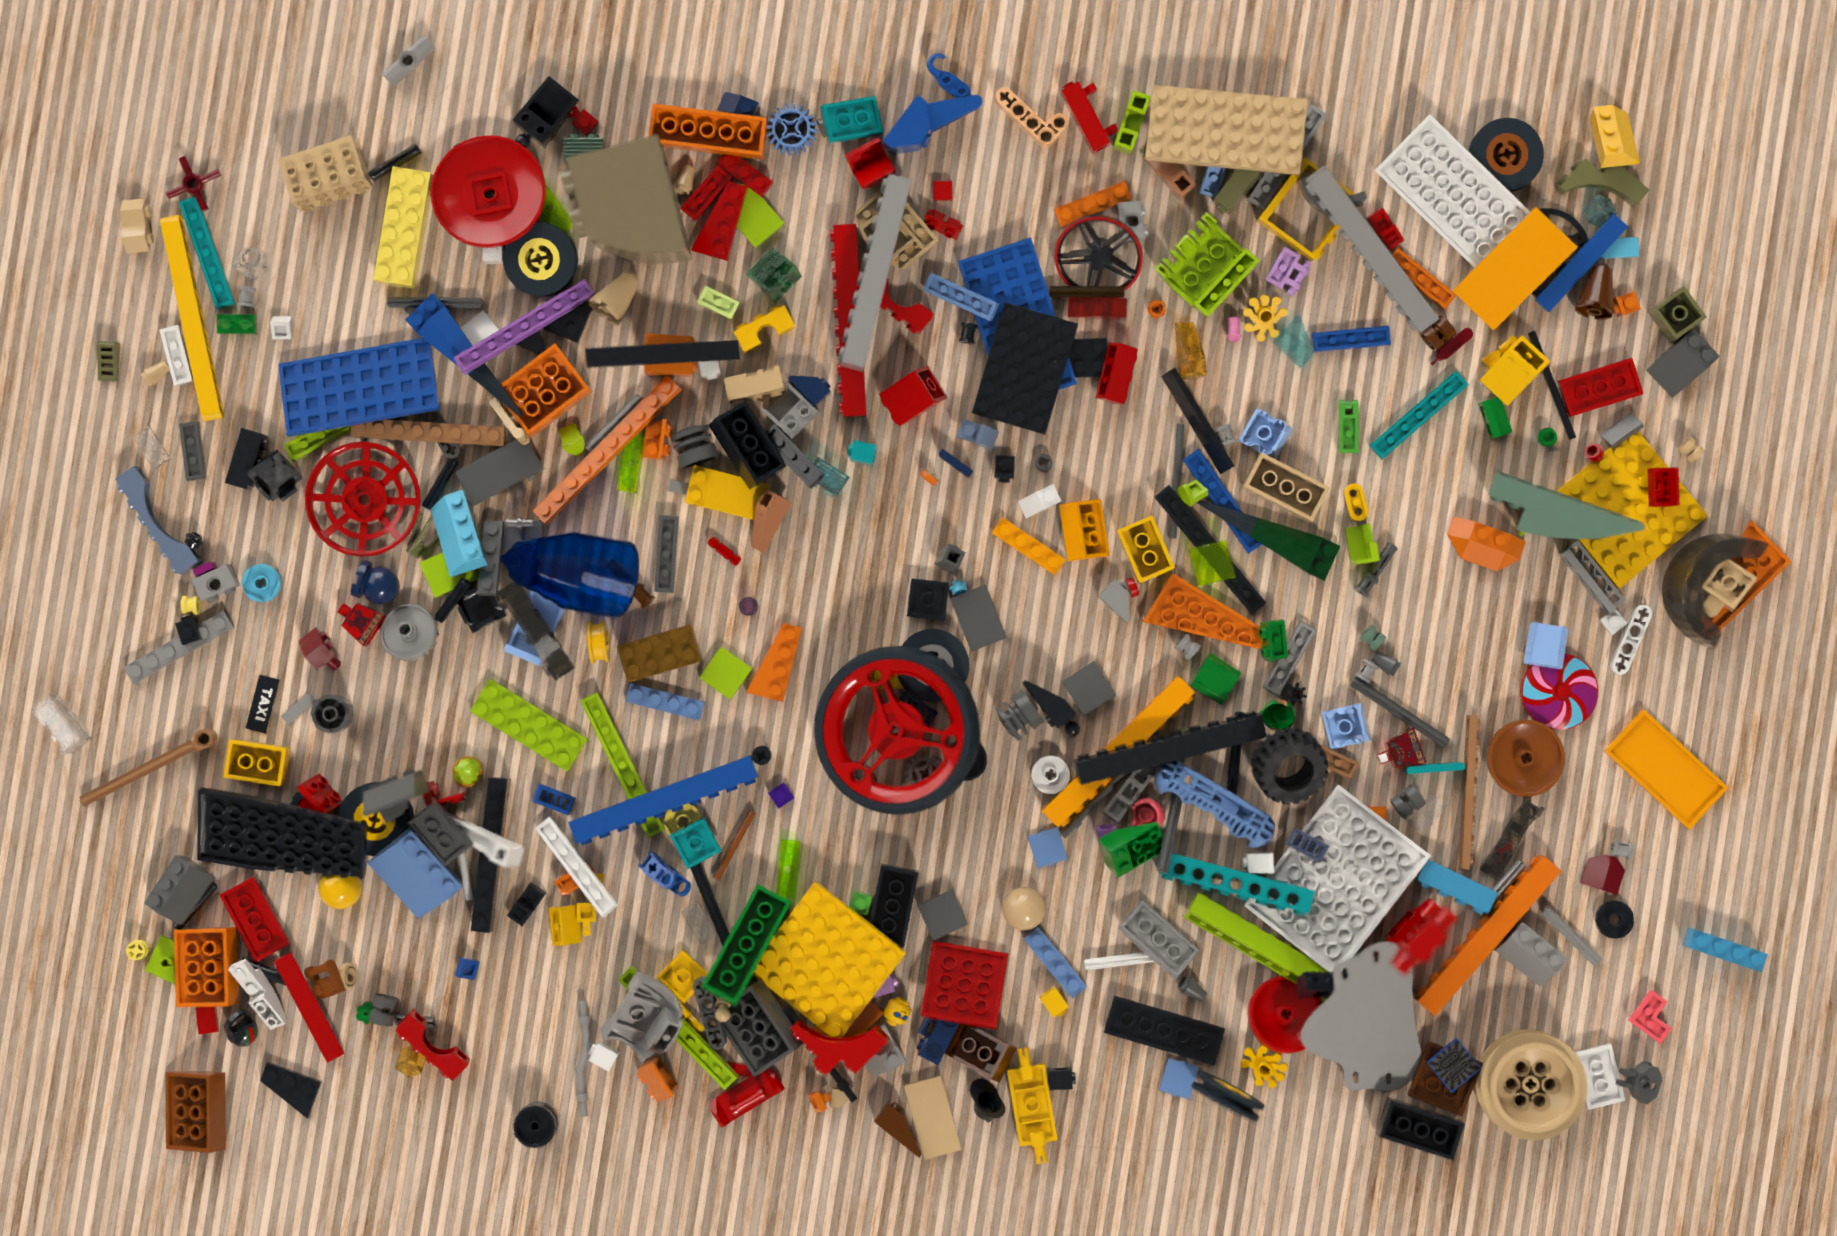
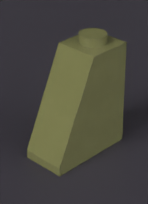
M1236 169L1215 197V208L1223 214L1226 212L1230 215L1259 181V171Z

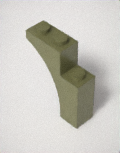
M1586 158L1581 162L1579 160L1575 162L1570 168L1572 172L1569 176L1565 174L1557 182L1559 187L1556 189L1562 195L1578 188H1599L1619 196L1631 207L1637 205L1650 191L1624 166L1601 168V171H1599Z

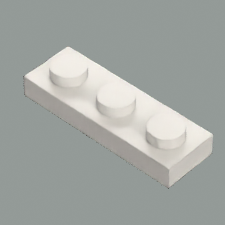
M175 325L160 329L173 384L178 386L193 382L192 370L180 326Z

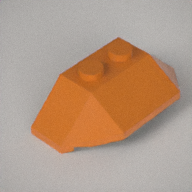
M1455 516L1452 518L1447 533L1460 559L1494 571H1499L1519 561L1526 544L1524 540L1512 534Z

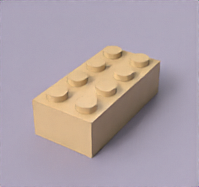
M1261 452L1258 454L1242 489L1311 523L1330 487Z

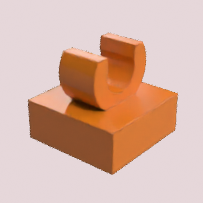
M814 1091L808 1094L815 1112L826 1110L825 1103L832 1100L829 1092L820 1094L819 1091Z

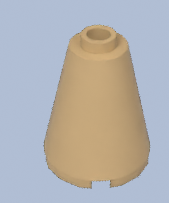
M633 272L622 273L589 300L591 302L590 306L602 318L604 316L610 318L609 323L619 325L639 286V278Z

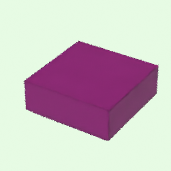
M207 562L194 568L193 572L195 576H201L217 569V566L214 562Z

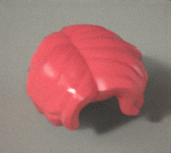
M1146 797L1138 800L1131 806L1134 816L1132 819L1133 826L1158 822L1159 827H1161L1164 823L1165 812L1159 802Z

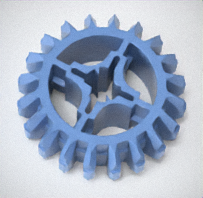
M792 103L791 109H788V105L784 104L785 110L783 111L780 107H777L779 114L771 113L775 119H767V122L772 124L767 125V130L771 131L767 133V138H772L769 141L770 145L776 143L774 146L775 150L782 147L781 154L788 150V156L792 155V150H795V154L799 155L798 149L800 148L805 153V145L809 148L812 147L809 140H816L811 135L817 134V130L813 129V127L817 126V123L810 122L814 119V116H807L809 114L808 109L802 113V105H799L796 110L794 103ZM790 115L798 116V118H795L793 121H787L786 119H783L784 117ZM803 120L807 124L805 137L799 131ZM778 123L784 128L780 139L776 135ZM787 126H791V128L792 126H794L795 132H791V134L788 133L789 131ZM791 138L800 140L796 144L785 143V141L787 142Z

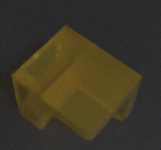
M411 1046L404 1047L400 1051L395 1069L408 1078L422 1074L426 1057L421 1053H416Z

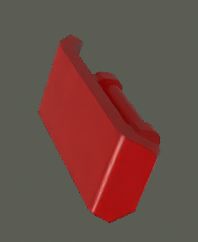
M768 1068L756 1077L751 1075L710 1101V1111L719 1126L724 1127L774 1095L782 1092L785 1088L775 1071Z

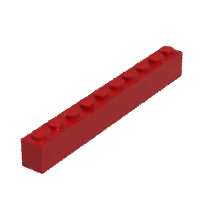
M856 224L833 225V230H830V242H834V249H831V261H835V268H832V280H836V287L833 288V299H837V307H834V318H838L839 325L835 326V337H839L840 344L836 345V356H839L841 347L845 348L846 342H842L846 328H850V324L847 321L850 310L855 308V305H852L855 290L859 291L860 289L859 286H856L859 277ZM837 364V375H841L842 383H838V394H842L843 402H839V413L843 414L844 418L867 417L864 369L861 372Z

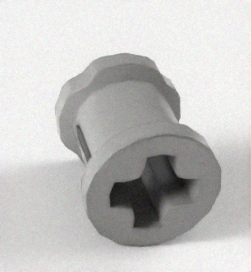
M239 286L240 299L237 302V306L254 308L253 294L256 292V288Z
M1230 423L1214 429L1218 433L1222 446L1237 441L1231 432Z
M1364 659L1363 666L1355 676L1369 684L1371 682L1370 678L1379 667Z
M1613 839L1609 854L1613 857L1617 855L1630 860L1633 855L1634 844L1620 843L1618 840Z

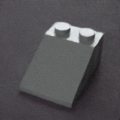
M1693 328L1681 336L1646 371L1673 398L1703 373L1720 355Z

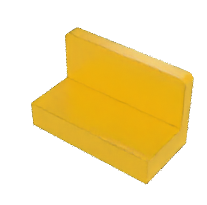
M577 904L549 907L552 946L581 943L582 934L580 922H577Z

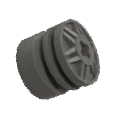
M708 425L688 427L670 437L672 443L681 442L673 446L674 450H684L683 453L677 456L681 469L699 465L718 457L715 444H705V441L712 438V435H702L710 430Z
M1022 690L1012 696L1015 704L1013 707L1007 702H1003L1007 711L1003 712L999 706L995 708L1000 722L1017 741L1022 739L1017 732L1021 729L1025 735L1028 734L1025 725L1029 724L1033 729H1036L1044 723V720Z

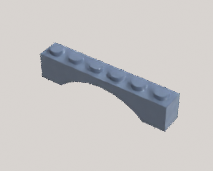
M133 466L115 478L118 483L116 484L118 490L122 494L125 493L128 498V505L139 514L137 517L143 526L146 525L149 529L148 534L154 542H158L160 545L159 551L165 558L168 557L171 562L169 565L174 573L184 575L203 562L194 548L171 537L156 520L150 504V482L140 467Z

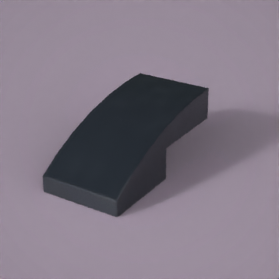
M530 882L507 916L523 927L546 895V892Z

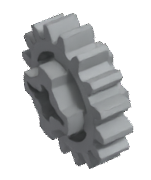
M919 753L918 759L912 757L913 763L906 764L909 770H905L904 773L909 774V777L905 778V781H911L910 784L921 781L922 774L919 773L920 770L924 771L929 765L928 773L932 774L933 765L938 768L941 760L935 761V755L929 758L928 753H925L924 757H921ZM920 761H927L924 766L919 767L916 765ZM912 771L917 773V782L913 780Z

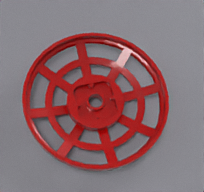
M352 442L333 449L316 464L306 485L305 508L313 530L328 546L338 552L351 556H375L395 548L410 534L420 513L421 491L413 469L397 452L378 443ZM362 448L363 460L352 461L342 467L333 460L334 457L345 451ZM370 448L388 453L396 458L399 463L391 470L386 465L371 460ZM327 464L334 474L327 484L325 494L313 493L317 477ZM363 466L362 477L352 480L345 473L353 467ZM371 466L383 470L387 475L380 482L371 478ZM404 468L408 471L413 481L416 498H405L403 486L397 477ZM340 478L346 486L342 491V495H333L331 493L334 484ZM392 480L396 484L399 497H388L385 487ZM364 494H367L370 498L367 505L360 503V497ZM313 501L325 503L326 513L332 524L324 531L315 518ZM331 502H338L342 505L345 513L339 519H336L332 511ZM399 505L395 517L390 522L384 515L387 506ZM404 505L415 506L412 520L401 535L394 526L402 516ZM353 519L360 522L359 533L352 532L343 527V525L348 520ZM378 519L385 527L378 532L367 534L369 522ZM339 530L346 536L359 539L358 550L342 547L332 541L329 536ZM388 532L395 539L394 542L383 548L366 551L367 540L381 537Z

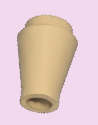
M688 165L684 166L674 184V190L677 193L689 195L692 192L695 168Z
M163 360L161 363L144 369V372L140 375L150 387L153 384L156 385L170 369Z

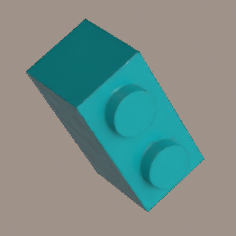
M854 440L853 444H849L847 455L850 457L851 462L873 467L877 445Z

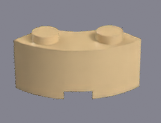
M145 198L122 201L119 212L122 222L121 238L126 254L150 251V244L154 243L149 217L152 215L151 207L147 206Z

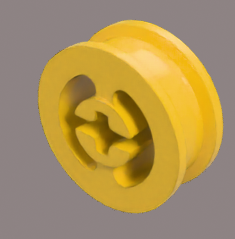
M602 620V623L592 624L591 621L587 622V643L591 663L595 664L596 660L610 662V641L606 620Z

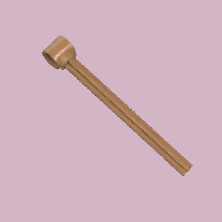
M212 729L197 731L195 735L191 736V740L79 797L80 803L85 807L195 750L201 751L205 748L213 747L218 740L217 733ZM203 734H207L209 736V742L207 744L204 743L202 740Z

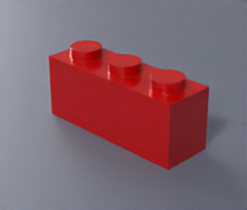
M1109 342L1095 398L1113 404H1125V400L1128 397L1129 384L1133 376L1134 364L1137 360V348L1122 343Z

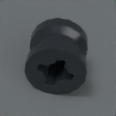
M758 746L752 752V759L758 765H765L771 760V751L766 746Z

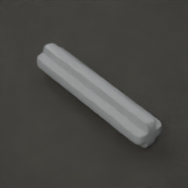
M1518 859L1491 889L1498 892L1494 903L1526 868V864Z

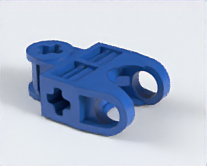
M649 850V855L638 867L661 887L670 889L681 897L686 896L691 889V883L675 868L668 865L659 855ZM685 882V889L679 892V885Z

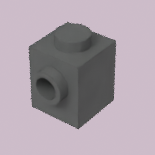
M945 545L941 547L934 565L949 573L956 571L960 567L965 552L955 545Z

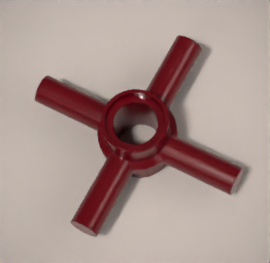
M186 156L180 157L178 160L186 175L183 178V185L167 191L166 195L168 199H171L184 192L194 194L201 211H207L209 208L202 194L205 187L204 183L222 176L219 169H216L203 176L194 174ZM197 180V186L190 188L191 181Z

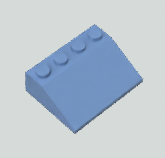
M411 827L406 829L367 862L418 919L448 900L463 887V881L448 865L445 867Z

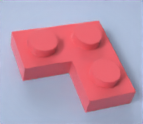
M1650 989L1628 1021L1659 1044L1663 1042L1672 1029L1657 1018L1668 1001Z

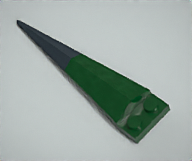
M1203 500L1196 502L1305 573L1325 581L1340 549V545L1320 536Z

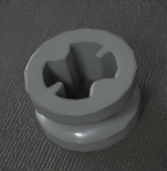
M1040 454L1035 461L1036 468L1042 472L1050 470L1052 458L1048 454ZM1039 459L1049 460V463H1047L1048 467L1039 466L1038 462H1041Z

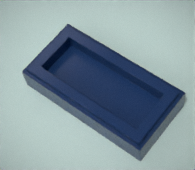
M942 448L938 454L941 459L967 478L972 475L973 471Z

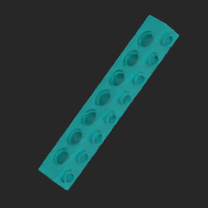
M1174 853L1171 855L1168 873H1158L1162 874L1161 878L1173 881V878L1181 879V884L1189 886L1192 883L1200 884V889L1208 891L1211 888L1218 889V893L1229 896V893L1237 894L1236 898L1245 901H1248V898L1256 899V904L1267 906V903L1275 904V909L1283 911L1286 908L1293 909L1294 914L1304 916L1305 913H1310L1315 893L1314 890ZM1178 863L1185 866V872L1181 875L1176 874L1174 871V866ZM1197 868L1202 869L1204 872L1203 878L1199 880L1193 877V871ZM1216 873L1221 874L1223 877V881L1218 885L1214 884L1211 880L1212 876ZM1234 878L1239 879L1242 883L1241 887L1236 890L1230 886V882ZM1253 883L1260 886V892L1255 895L1249 891V887ZM1272 888L1279 891L1278 898L1274 900L1268 897V891ZM1291 893L1298 896L1297 903L1293 905L1287 902V896Z

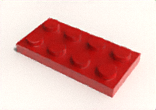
M1633 358L1558 381L1569 417L1644 394Z
M255 876L219 895L255 962L291 944Z

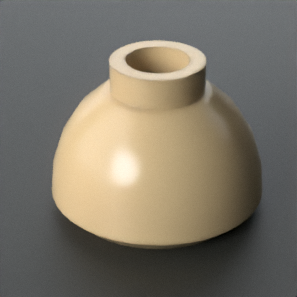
M344 963L338 967V971L345 989L350 990L357 981L358 972L353 963Z

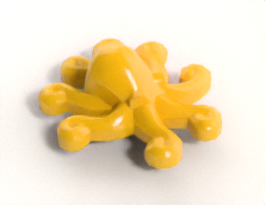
M1266 294L1260 296L1261 304H1259L1257 298H1250L1248 303L1253 306L1256 314L1249 307L1243 310V315L1249 317L1255 323L1254 325L1249 322L1245 323L1244 329L1247 332L1259 330L1256 334V339L1259 342L1265 340L1264 333L1267 329L1272 338L1279 336L1280 332L1274 329L1273 324L1288 314L1286 308L1278 309L1275 314L1277 305L1281 303L1280 297H1273L1271 299V306L1268 305L1270 298Z
M1261 1045L1256 1055L1252 1048H1246L1244 1055L1250 1056L1252 1061L1242 1059L1240 1066L1243 1069L1247 1067L1254 1069V1076L1256 1078L1254 1083L1256 1086H1262L1265 1079L1268 1082V1086L1273 1089L1277 1086V1081L1284 1080L1285 1074L1283 1072L1287 1071L1288 1064L1285 1062L1278 1063L1282 1059L1281 1053L1276 1052L1274 1055H1264L1269 1049Z

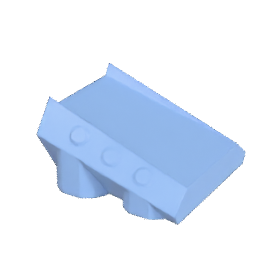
M1257 408L1239 438V442L1258 453L1262 452L1277 459L1292 433V427Z
M1538 622L1530 623L1526 638L1524 664L1562 669L1569 629L1565 626L1561 627Z
M1362 703L1322 712L1331 749L1371 740V733Z

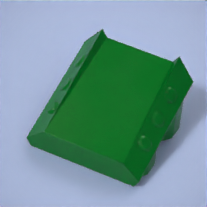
M1209 653L1193 677L1190 686L1222 705L1239 679L1241 672L1212 653Z

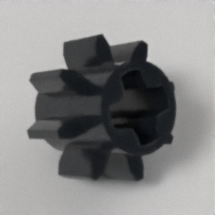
M1296 682L1295 687L1288 684L1289 689L1283 691L1287 695L1284 700H1291L1292 706H1294L1295 701L1302 705L1301 699L1307 698L1306 695H1303V691L1306 688H1299L1298 682ZM1292 690L1299 691L1297 694L1298 698L1291 697L1293 694Z

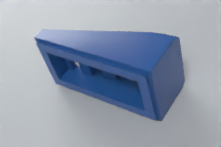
M538 783L532 802L569 816L576 798ZM546 790L543 799L539 800L542 791ZM551 792L553 793V796L551 798L550 803H547V799ZM557 796H561L558 805L554 806ZM567 798L568 801L566 803V806L564 809H562L561 806L564 802V799Z

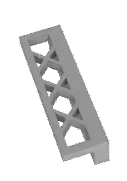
M1576 540L1559 553L1560 557L1606 614L1614 612L1616 607L1625 601L1624 597L1579 540ZM1575 546L1581 551L1580 559H1577L1571 552ZM1583 562L1590 563L1593 566L1592 574L1586 571L1583 567ZM1595 577L1602 578L1605 581L1604 589L1597 585ZM1607 592L1614 593L1618 600L1612 604L1607 597Z

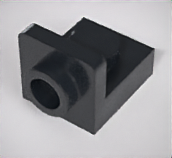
M996 455L994 479H998V482L1010 483V480H1014L1015 456Z

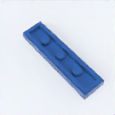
M1389 326L1312 333L1314 352L1391 345Z

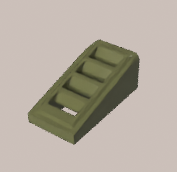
M97 342L98 381L118 382L120 343ZM105 348H112V352L105 351ZM105 356H112V360H111V359H104V357H105ZM104 364H113V367H104ZM104 371L113 372V375H103V374H104Z

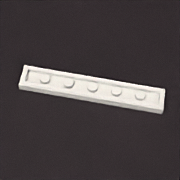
M549 816L535 828L601 917L604 918L618 906L552 817Z

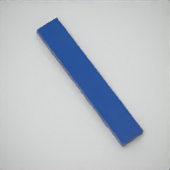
M1612 214L1534 300L1546 312H1550L1628 226L1617 215Z
M1199 449L1182 460L1194 478L1208 489V498L1212 504L1242 512ZM1226 522L1247 554L1262 545Z

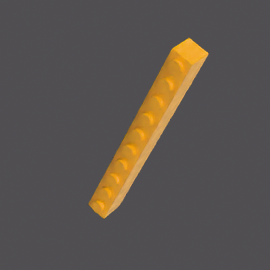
M1176 676L1104 749L1110 751L1114 750L1117 745H1133L1134 741L1140 739L1145 741L1152 740L1151 735L1156 731L1158 733L1162 731L1167 725L1165 722L1170 717L1172 719L1180 713L1179 708L1183 704L1188 705L1194 699L1192 695L1195 692L1180 676ZM1076 775L1041 811L1057 827L1060 825L1064 827L1071 820L1069 816L1074 812H1080L1085 806L1083 803L1088 798L1092 800L1098 794L1097 789L1101 785L1105 787L1112 778L1081 785Z

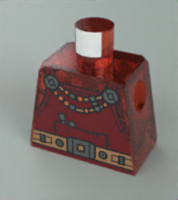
M1408 728L1385 741L1386 751L1377 754L1380 764L1391 761L1393 768L1426 763L1414 728Z

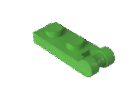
M1338 400V454H1358L1359 402L1358 400H1352L1351 402ZM1345 409H1351L1352 415H1345Z

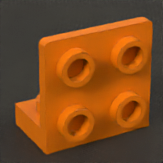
M651 420L646 425L643 458L666 461V456H670L671 445L668 444V440L673 435V426H671L668 420Z

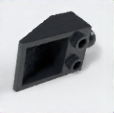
M548 76L514 117V124L525 132L524 134H519L515 141L528 148L530 138H532L543 148H546L558 133L579 99ZM527 116H529L528 121H523ZM542 127L544 128V132L540 134L538 133L539 128Z
M1027 680L1022 681V684L1047 715L1045 720L1052 728L1054 726L1060 728L1062 725H1065V733L1068 736L1078 735L1080 732L1079 724L1070 720L1077 714L1064 698Z

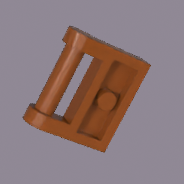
M327 960L322 965L310 966L304 970L305 976L310 979L317 1001L346 991L334 960ZM329 972L330 976L320 979L319 973Z

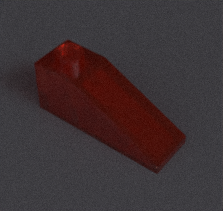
M1068 298L1067 317L1107 320L1126 319L1127 298Z

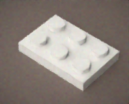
M1610 1043L1575 1052L1583 1064L1587 1077L1586 1109L1590 1110L1626 1101L1623 1088L1615 1084L1616 1079H1620Z

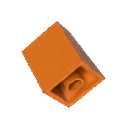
M645 333V345L697 342L694 341L693 336ZM697 362L644 365V372L647 376L694 377V372H697Z

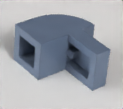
M963 419L957 438L993 451L999 431L983 424L980 425Z

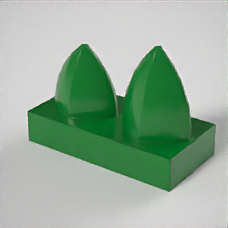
M217 314V334L257 335V315Z

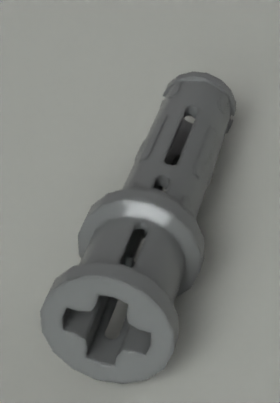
M1387 542V545L1379 555L1380 561L1374 562L1370 570L1363 573L1364 577L1357 586H1354V590L1364 597H1369L1370 590L1374 584L1379 582V575L1398 550L1395 545Z

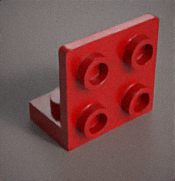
M434 781L426 782L430 792L422 794L425 806L430 805L435 800L440 806L447 805L446 801L450 800V803L453 804L465 800L464 796L469 795L467 791L439 799L440 789Z

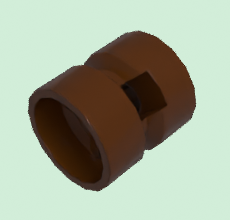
M1442 315L1438 317L1439 320L1432 324V327L1429 326L1420 333L1423 341L1433 351H1437L1442 347L1444 340L1449 341L1457 334L1452 324Z

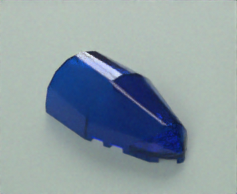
M569 532L518 541L500 557V561L503 562L509 572L508 575L511 580L530 591H534L541 595L542 598L555 603L562 609L619 618L629 609L636 592L639 576V556L635 544L630 541L580 532Z

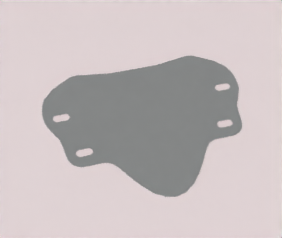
M1380 942L1373 944L1359 955L1337 963L1333 970V994L1312 1013L1301 1030L1300 1038L1308 1051L1342 1066L1345 1085L1349 1090L1376 1089L1393 1091L1406 1085L1413 1077L1422 1056L1414 1018L1412 996L1413 969L1406 976H1403L1390 964V961L1399 949L1394 943ZM1376 950L1379 952L1378 962H1374L1373 952ZM1344 967L1347 968V979L1342 978V968ZM1354 1072H1358L1359 1082L1356 1084L1353 1082ZM1387 1073H1390L1392 1077L1390 1085L1386 1083Z

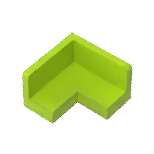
M1370 523L1345 528L1351 566L1380 561L1377 541H1373Z

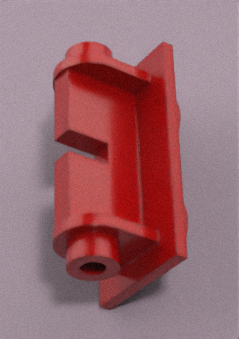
M929 209L923 221L928 228L957 241L964 226L961 224V221L948 217L947 221H943L945 214L935 209Z

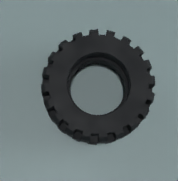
M1292 727L1285 728V731L1278 729L1275 731V734L1265 736L1266 740H1261L1258 743L1259 748L1254 750L1252 754L1254 758L1251 760L1252 774L1264 795L1276 803L1281 801L1282 804L1289 805L1290 802L1298 804L1300 800L1306 801L1310 799L1309 796L1312 794L1315 796L1319 792L1317 789L1319 787L1322 788L1325 784L1323 779H1326L1329 773L1327 771L1329 768L1327 756L1316 738H1313L1309 732H1304L1299 728H1296L1294 731ZM1290 755L1305 756V762L1296 774L1289 777H1277L1274 775L1277 765L1284 758Z

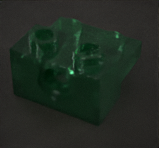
M775 248L768 251L746 273L747 277L774 303L802 277L798 268Z

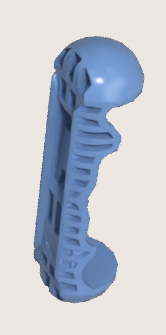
M1177 760L1161 764L1155 771L1154 785L1160 794L1173 792L1180 797L1184 804L1191 803L1203 811L1213 813L1218 821L1229 828L1230 834L1239 838H1248V847L1261 848L1272 840L1275 824L1270 815L1181 761ZM1187 775L1193 778L1190 785L1184 781Z

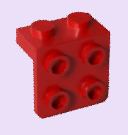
M879 137L844 154L852 173L862 189L873 187L884 178L887 179L889 174H896V170L889 160Z

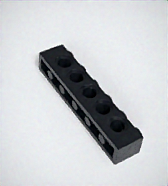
M1304 971L1296 978L1298 997L1329 998L1333 994V972ZM1342 973V978L1347 979L1348 973ZM1414 979L1412 985V995L1415 994Z

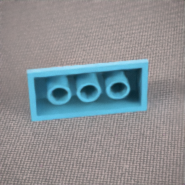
M464 490L443 496L430 510L450 577L487 566L469 501Z

